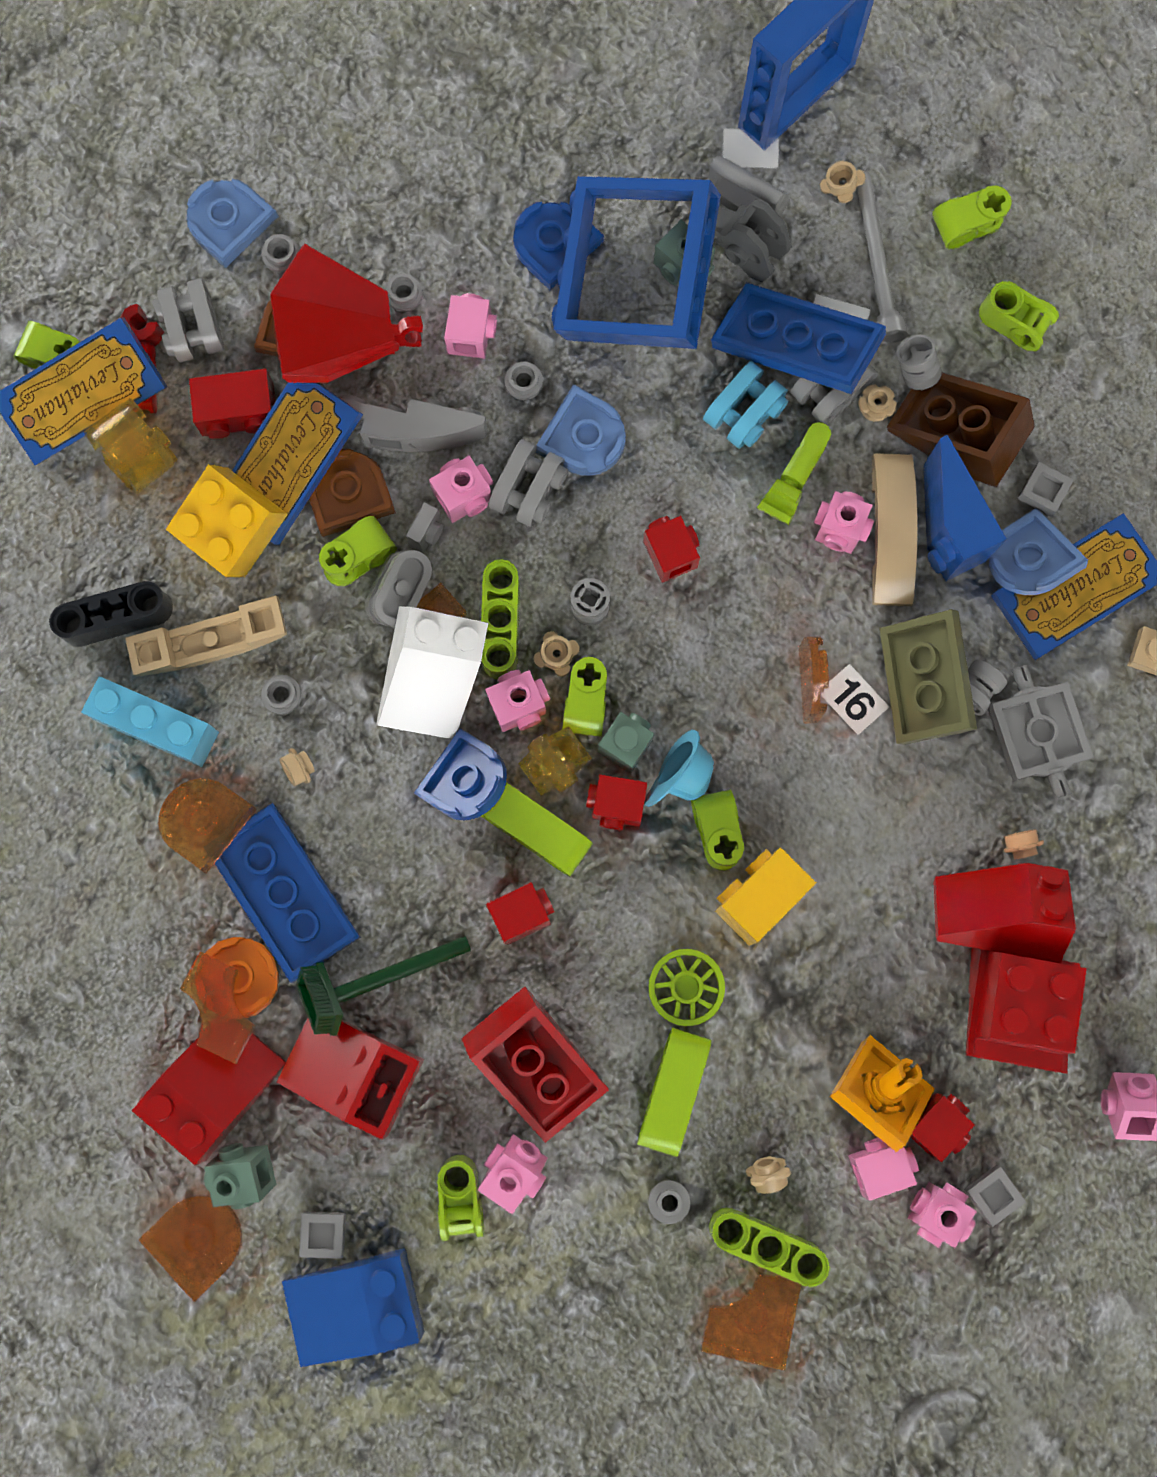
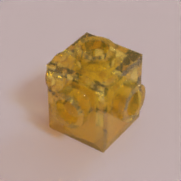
M568 726L550 736L545 733L533 740L527 746L529 753L518 764L542 796L555 788L561 793L579 780L576 773L592 758Z

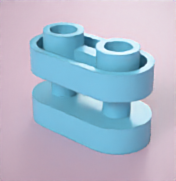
M750 361L742 368L710 405L703 417V420L715 430L724 422L732 429L726 439L738 449L745 444L750 448L764 431L761 425L769 416L776 419L789 402L785 398L788 389L777 380H774L767 388L759 382L764 370L753 361ZM750 394L756 400L741 416L735 409Z

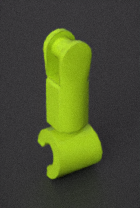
M816 422L809 427L800 446L797 447L782 473L781 478L775 481L757 506V509L788 526L790 525L798 508L802 489L831 437L829 426L825 423Z

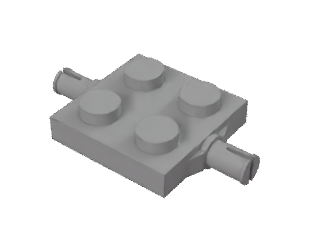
M1028 665L1016 667L1011 672L1019 692L1009 699L992 703L989 706V711L1013 782L1032 776H1048L1055 796L1054 799L1070 795L1072 793L1070 792L1064 771L1073 764L1090 760L1094 756L1069 684L1065 682L1051 687H1035Z

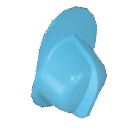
M692 729L686 732L671 747L663 761L657 779L645 798V806L655 805L668 793L687 801L696 800L705 794L714 769V761L711 754L699 743L700 735L698 731Z

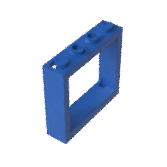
M793 0L753 38L738 128L764 151L856 64L874 0ZM828 28L825 41L790 73L792 61Z
M577 176L576 188L570 196V210L572 213L570 226L564 234V248L566 251L564 265L560 267L558 272L560 291L558 303L552 311L553 330L567 341L697 349L721 197L712 181ZM596 198L692 201L673 325L577 320Z

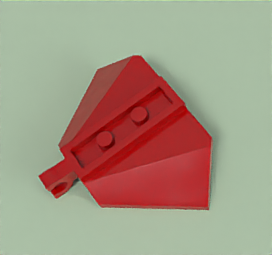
M305 243L270 293L274 334L282 379L289 383H328L380 358L395 354L399 350V346H422L420 333L423 332L421 316L405 317L398 324H391L388 291Z

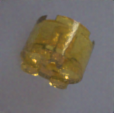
M129 398L84 431V434L95 451L100 447L103 448L100 452L105 458L103 460L104 463L129 490H134L135 494L138 495L171 469L178 459L169 448L171 442L164 432L156 425L150 429L143 421L145 418L143 411Z

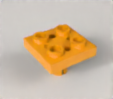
M869 1035L861 1042L830 1097L897 1152L906 1146L935 1088L922 1078V1070L918 1064L912 1068L909 1067L913 1063L912 1059L905 1058L900 1060L874 1037Z

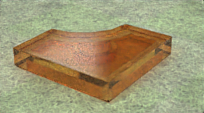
M758 1272L753 1287L741 1300L726 1306L709 1305L700 1347L701 1351L785 1371L801 1284L789 1279Z

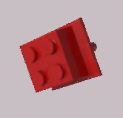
M972 948L968 990L970 999L966 1056L1067 1074L1068 1054L1076 1053L1087 968L1080 967V963L1062 960L1061 963Z

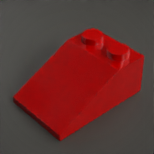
M1022 863L935 876L933 885L936 941L1061 963L1076 932L1068 870L1032 863Z
M525 986L461 1038L470 1060L545 1143L609 1091L606 1084Z
M218 1016L156 1080L131 1111L193 1165H197L208 1160L284 1068L286 1061L238 1020L225 1019Z

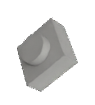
M1039 461L1017 499L1052 517L1057 512L1074 480Z
M425 502L406 535L410 548L423 554L429 544L432 546L436 544L443 530L439 510Z
M998 1165L964 1188V1191L988 1225L992 1227L1026 1203L1002 1167Z
M304 1211L301 1215L299 1257L342 1259L344 1256L346 1213Z

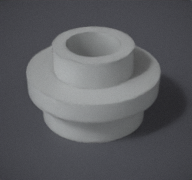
M275 234L265 241L262 248V259L271 271L284 273L299 252V247L291 237ZM278 253H288L284 258L276 259Z
M407 273L396 274L391 277L385 286V290L388 291L389 306L394 310L400 312L411 311L422 301V286L419 280ZM403 290L411 293L406 298H399L398 294Z
M518 362L512 365L505 374L506 390L512 397L518 400L532 399L542 389V373L532 363ZM521 378H527L531 381L527 387H520L517 382Z
M287 675L271 677L265 682L261 691V699L264 706L272 713L279 715L294 711L300 704L302 697L299 684ZM279 690H288L289 696L285 701H276V693Z
M665 1180L652 1188L648 1198L650 1212L658 1221L665 1224H674L684 1219L690 1209V1197L683 1185L673 1180ZM666 1195H673L677 1198V1206L673 1210H666L662 1207L661 1202Z

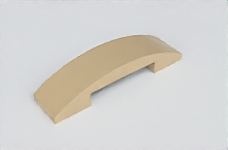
M873 454L872 493H875V564L872 567V605L912 606L917 563V493L913 457L911 454Z
M272 596L238 606L239 611L172 630L161 627L126 637L125 640L133 675L138 677L171 672L222 660L256 649L286 636L287 631L279 597Z

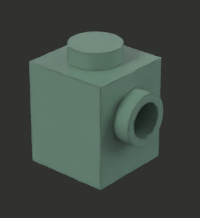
M620 712L598 744V753L631 774L653 741L654 733L649 730L651 724L635 713L627 716Z

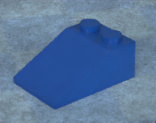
M948 435L940 438L923 465L927 550L929 551L927 557L932 569L937 574L941 573L945 582L986 562L1007 539Z
M405 1248L282 1281L300 1367L375 1355L420 1343L425 1333Z

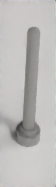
M863 171L865 182L863 185L858 186L857 190L880 311L876 323L886 326V335L881 344L896 343L903 340L908 334L905 318L900 316V312L895 311L871 176L868 172Z

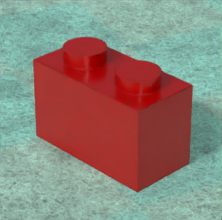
M266 368L189 378L193 423L200 434L208 438L221 439L229 436L230 433L241 431L256 434L276 402L274 383Z
M532 882L486 903L499 934L506 945L551 925L548 915L555 913L544 888L536 891Z

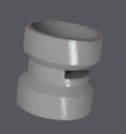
M914 335L901 342L896 354L899 365L902 368L901 371L905 384L914 390H924L935 385L941 378L942 369L937 357L938 354L934 341L925 335Z
M585 578L579 581L571 592V612L574 618L581 624L594 626L601 623L607 617L610 608V592L607 586L595 578Z
M975 660L968 668L974 712L977 715H983L991 705V697L1003 690L1007 680L992 665L982 660Z

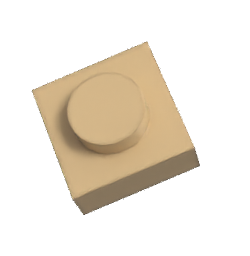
M1146 626L1138 630L1127 666L1157 676V630Z

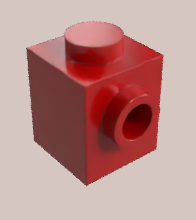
M681 515L671 520L669 516L661 517L648 525L649 529L644 531L643 543L662 583L698 568L700 556L696 548L700 546L699 540L692 525L686 526Z
M599 774L598 785H589L586 803L587 808H593L592 819L600 820V827L613 830H623L624 824L640 827L648 782Z
M934 1093L930 1097L910 1138L932 1159L942 1163L951 1152L957 1154L968 1144L971 1139L969 1132L975 1124L966 1117L970 1110L952 1094L946 1098L944 1095Z

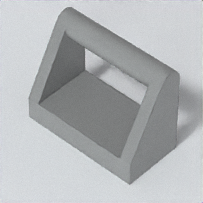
M717 155L711 164L708 180L712 181L721 194L719 204L736 212L740 205L748 207L757 199L769 204L781 216L788 206L791 197L789 194L732 161Z

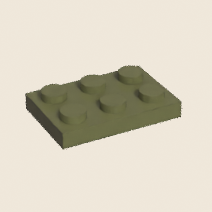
M950 609L879 628L896 743L906 745L977 730L959 611Z

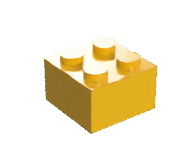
M208 464L165 530L225 577H246L288 514L231 469Z
M781 847L772 854L765 849L745 869L750 876L743 883L738 878L735 879L716 898L721 905L715 912L749 946L758 943L816 884Z

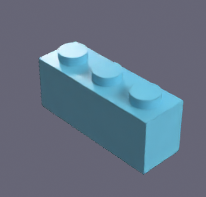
M100 676L81 711L84 715L101 724L200 767H203L219 734L218 730L204 721Z

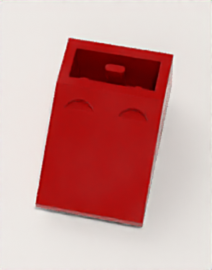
M307 1019L277 1083L342 1121L383 1140L389 1135L425 1059L344 1020L341 1021L337 1036H330L329 1033L314 1035L309 1019Z

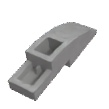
M343 395L341 398L363 414L355 429L361 430L360 434L365 447L386 451L429 452L450 449L486 438L488 432L486 416H482L479 411L469 407H460L458 410L444 407L441 402L431 398H423L421 401L410 399L406 413L399 407L391 404H380V407L366 404L364 400L353 395Z

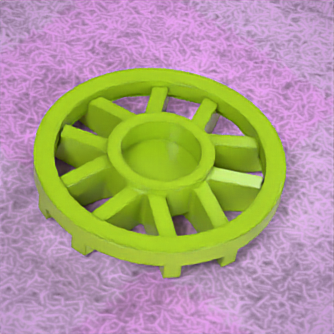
M679 949L666 954L656 963L650 974L648 990L653 1007L665 1020L680 1026H695L706 1022L719 1010L725 995V981L721 969L711 957L698 950ZM681 955L698 958L687 970ZM673 958L676 959L681 969V972L673 975L666 965ZM703 960L711 968L700 978L694 971ZM662 968L671 981L655 984L659 970ZM713 973H715L718 981V989L703 984ZM670 987L672 995L657 1000L655 989ZM703 990L718 994L714 1005L700 998ZM675 1000L673 1016L669 1015L660 1005ZM695 1002L710 1009L703 1016L695 1018ZM681 1003L690 1005V1020L678 1019Z

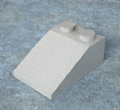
M399 606L376 725L453 739L458 731L481 663L488 623L410 606Z

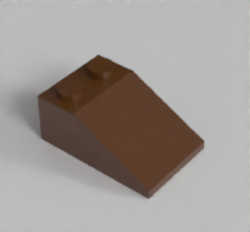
M943 372L939 381L932 387L924 390L911 389L887 425L888 432L928 456L940 438L948 435L972 479L994 487L999 485L1035 427L1029 398Z

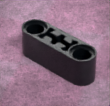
M143 581L63 603L52 611L49 625L53 633L68 644L82 647L161 625L171 617L173 604L168 595L155 583ZM158 596L157 605L150 611H143L144 602L149 597ZM80 617V625L77 630L67 633L68 623L72 619Z

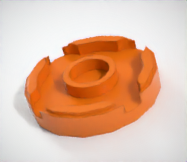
M232 937L217 942L205 952L200 960L198 972H196L195 984L199 998L211 1012L225 1019L243 1020L259 1014L270 1005L278 991L280 974L275 958L264 945L244 937Z

